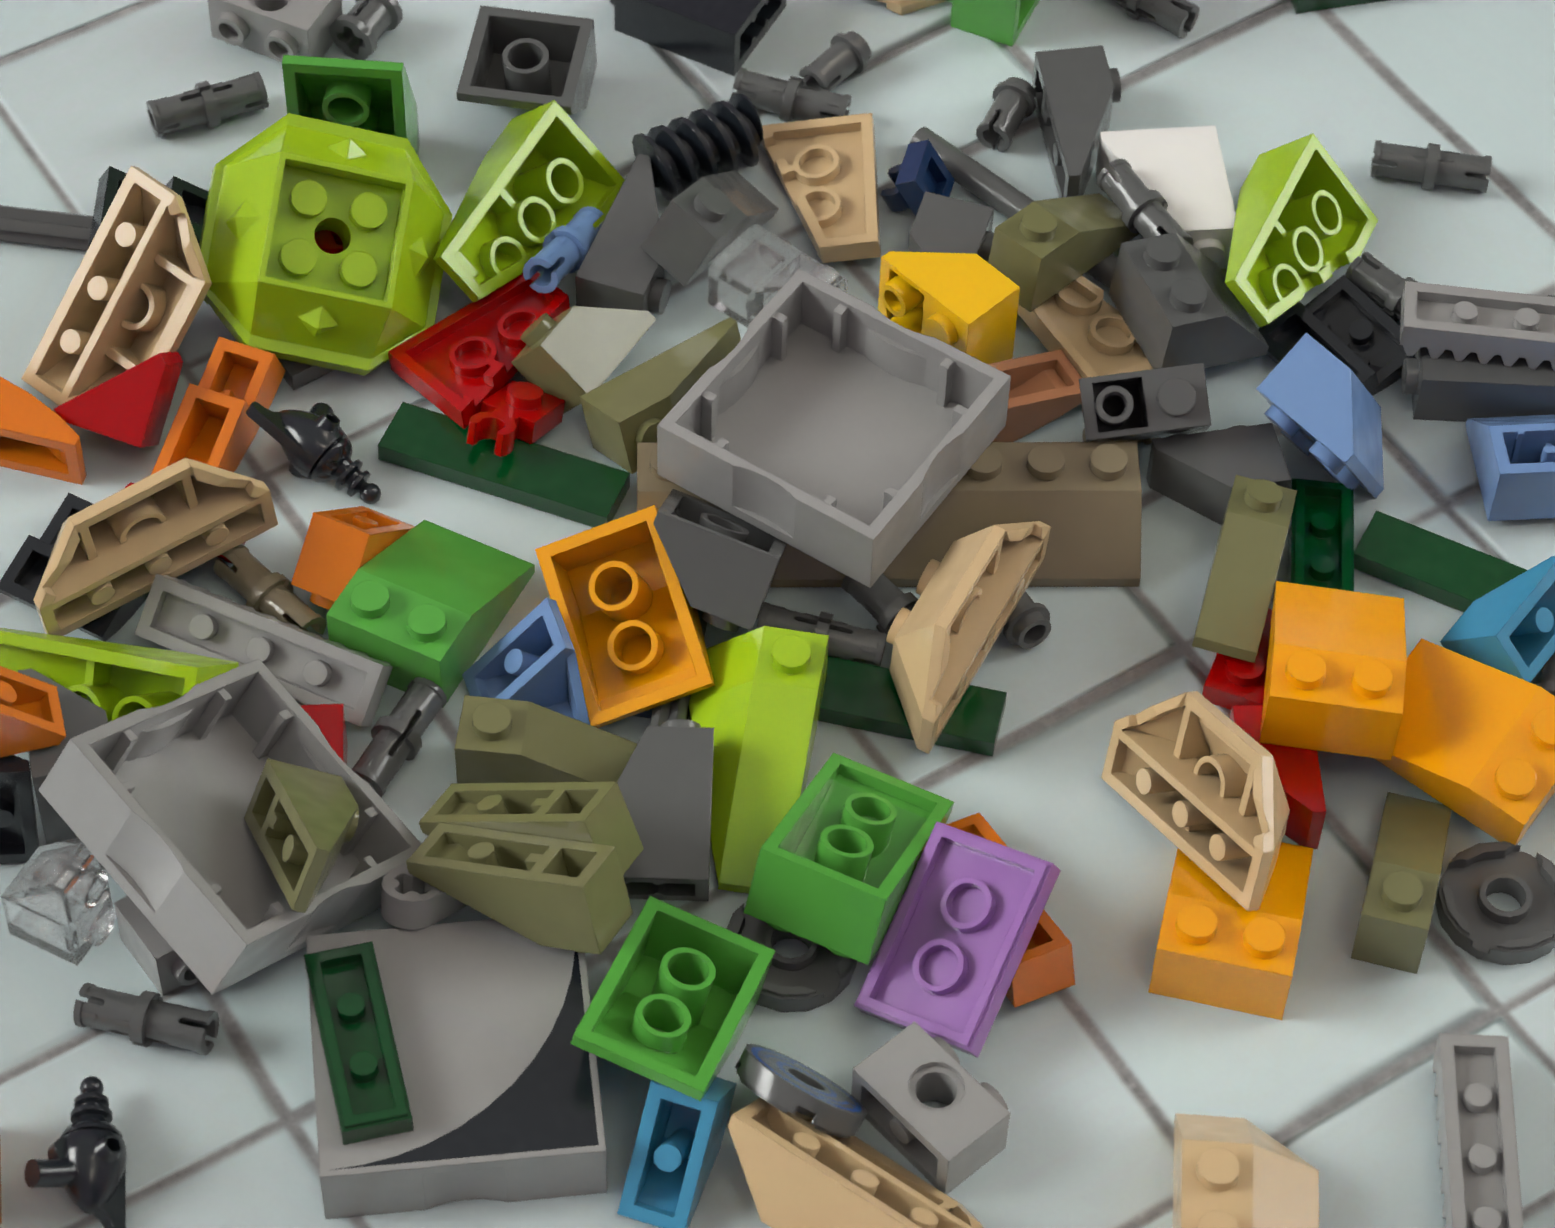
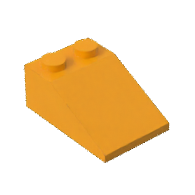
M655 505L535 549L550 599L557 602L574 646L589 722L591 726L596 728L715 686L698 611L690 606L653 524L659 510Z
M1276 581L1259 743L1391 761L1404 706L1407 664L1404 598Z
M1421 638L1407 657L1403 716L1391 761L1376 760L1499 842L1505 841L1516 845L1555 792V696L1538 685Z
M1281 842L1275 869L1259 910L1254 911L1244 909L1178 848L1148 993L1282 1020L1293 976L1314 848Z

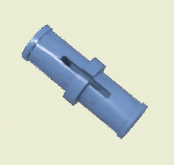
M583 207L566 226L562 225L555 230L553 229L545 237L543 249L536 256L529 259L523 268L525 281L530 279L537 271L540 272V276L529 285L533 290L539 293H550L568 273H575L580 268L603 223L602 221L596 228L593 227V224L603 215L600 210L595 207Z

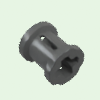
M356 0V4L347 14H341L330 25V36L333 42L347 56L356 60H366L376 50L377 40L386 30L395 29L400 24L403 18L400 4L397 0Z

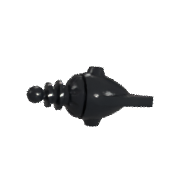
M258 402L251 403L246 411L247 416L281 444L286 457L290 461L289 471L291 474L298 478L305 476L315 482L335 480L337 481L335 488L342 490L344 487H347V494L350 497L360 492L361 499L367 504H374L379 501L381 489L374 483H367L371 473L367 470L364 472L360 471L363 465L362 461L358 459L353 462L351 460L353 450L351 441L340 427L339 418L334 415L333 409L328 404L316 403L309 412L301 410L274 412L266 409Z
M89 1076L80 1083L81 1095L74 1099L75 1109L70 1113L72 1124L48 1148V1159H31L27 1162L24 1172L25 1181L31 1188H64L71 1200L84 1213L92 1214L98 1218L104 1228H126V1147L121 1132L114 1125L110 1124L113 1120V1115L109 1109V1099L102 1094L104 1090L102 1081L95 1076Z

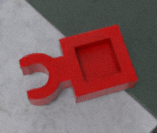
M512 380L482 401L480 413L471 416L467 443L475 445L482 439H492L496 441L494 454L498 456L508 455L513 451L516 438L533 444L559 425L563 419L565 400L544 393L539 386L533 383Z

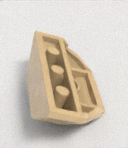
M130 166L21 378L57 405L64 404L159 353L176 352L212 285L183 198L140 168Z
M183 458L69 516L62 524L34 597V603L45 633L64 636L149 592L156 574L176 578L277 526L278 521L270 490L264 481Z
M1041 521L998 524L953 541L941 562L931 559L924 569L916 588V593L921 596L913 609L909 610L902 607L896 615L886 638V642L893 645L889 671L917 749L927 754L930 753L1043 562L1051 526Z
M1198 691L1185 692L1153 705L1135 715H1128L1116 720L1101 778L1247 911L1259 910L1275 869L1290 812L1273 755Z
M762 1098L756 1099L731 1116L728 1129L760 1220L771 1228H983L981 1223L962 1204L857 1137L840 1138L815 1129V1125L811 1124L813 1118L797 1111L795 1115L790 1112L786 1114Z
M1175 1113L1173 1228H1319V1170L1245 1118Z

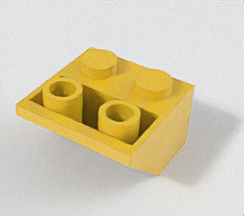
M889 251L881 257L878 311L902 327L926 336L935 337L986 364L1013 359L1020 287L979 255L973 253Z

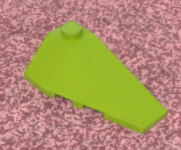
M553 100L512 118L484 156L434 260L472 302L478 301L522 274L525 263L543 249L545 237L553 229L555 230L562 225L566 226L581 208L587 206L595 207L603 213L593 224V227L596 228L606 218L625 179L562 107Z
M1314 133L1259 154L1239 191L1225 284L1258 327L1271 323L1302 300L1306 292L1317 285L1325 283L1333 277V272L1342 266L1352 263L1358 256L1360 257L1378 222L1376 216Z
M762 626L706 648L715 686L691 694L689 717L691 721L699 723L701 728H714L711 848L718 889L749 894L760 848L806 788L827 677L829 635Z
M0 628V666L16 672L32 668L106 710L108 722L138 709L153 708L173 702L190 691L193 686L237 668L239 662L186 652Z

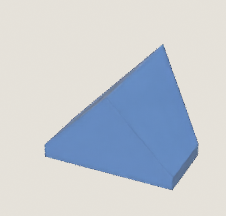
M544 599L462 674L470 696L529 701L590 725L575 649L557 602L553 599Z

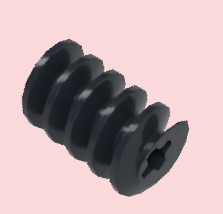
M738 93L732 95L728 102L722 100L712 103L708 110L702 108L692 111L688 119L678 117L672 119L667 127L659 125L651 128L647 135L643 133L635 134L632 139L635 158L638 153L650 156L654 187L658 188L667 200H672L678 195L676 180H679L682 187L686 190L698 180L697 171L701 177L718 174L717 163H719L724 172L734 170L738 172L737 155H739L746 166H756L759 161L757 147L760 146L763 140V128L754 104L748 97Z

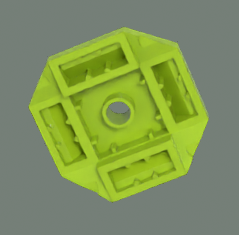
M288 113L215 164L212 170L199 244L212 281L204 301L207 305L211 306L226 329L239 343L274 353L279 359L365 376L389 361L388 351L435 324L443 269L437 264L434 257L451 225L453 214L407 138ZM319 230H330L336 233L343 243V251L337 254L324 252L316 244L314 233Z

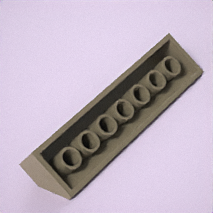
M992 442L883 572L884 575L897 587H917L920 577L930 560L935 559L941 562L953 541L993 525L1041 521L1051 526L1044 560L1028 587H1139L1141 580L1142 487L1137 442ZM637 443V511L653 505L660 509L672 489L706 501L657 474V443ZM787 544L770 588L842 587L841 584L846 575Z

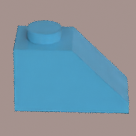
M1551 556L1473 601L1440 641L1442 646L1531 682L1555 652V556Z
M716 1077L702 1100L699 1101L658 1082L651 1081L617 1214L660 1228H689L721 1148L737 1083Z

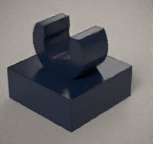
M928 139L908 144L902 164L891 167L887 173L896 187L884 189L880 195L892 212H901L910 208L916 216L925 192L950 197L955 179Z

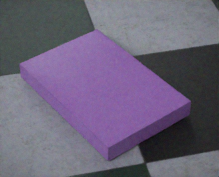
M936 821L854 1007L865 1014L903 1029L915 1021L932 1038H942L952 1048L978 1058L1061 870L1051 862Z

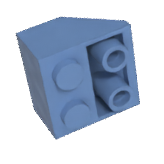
M1305 333L1256 388L1271 405L1264 414L1281 429L1280 433L1307 456L1311 453L1324 465V470L1338 483H1342L1348 489L1351 488V490H1355L1360 485L1374 498H1377L1384 490L1381 406L1347 365L1309 334Z
M1555 415L1467 418L1465 427L1487 520L1555 518Z

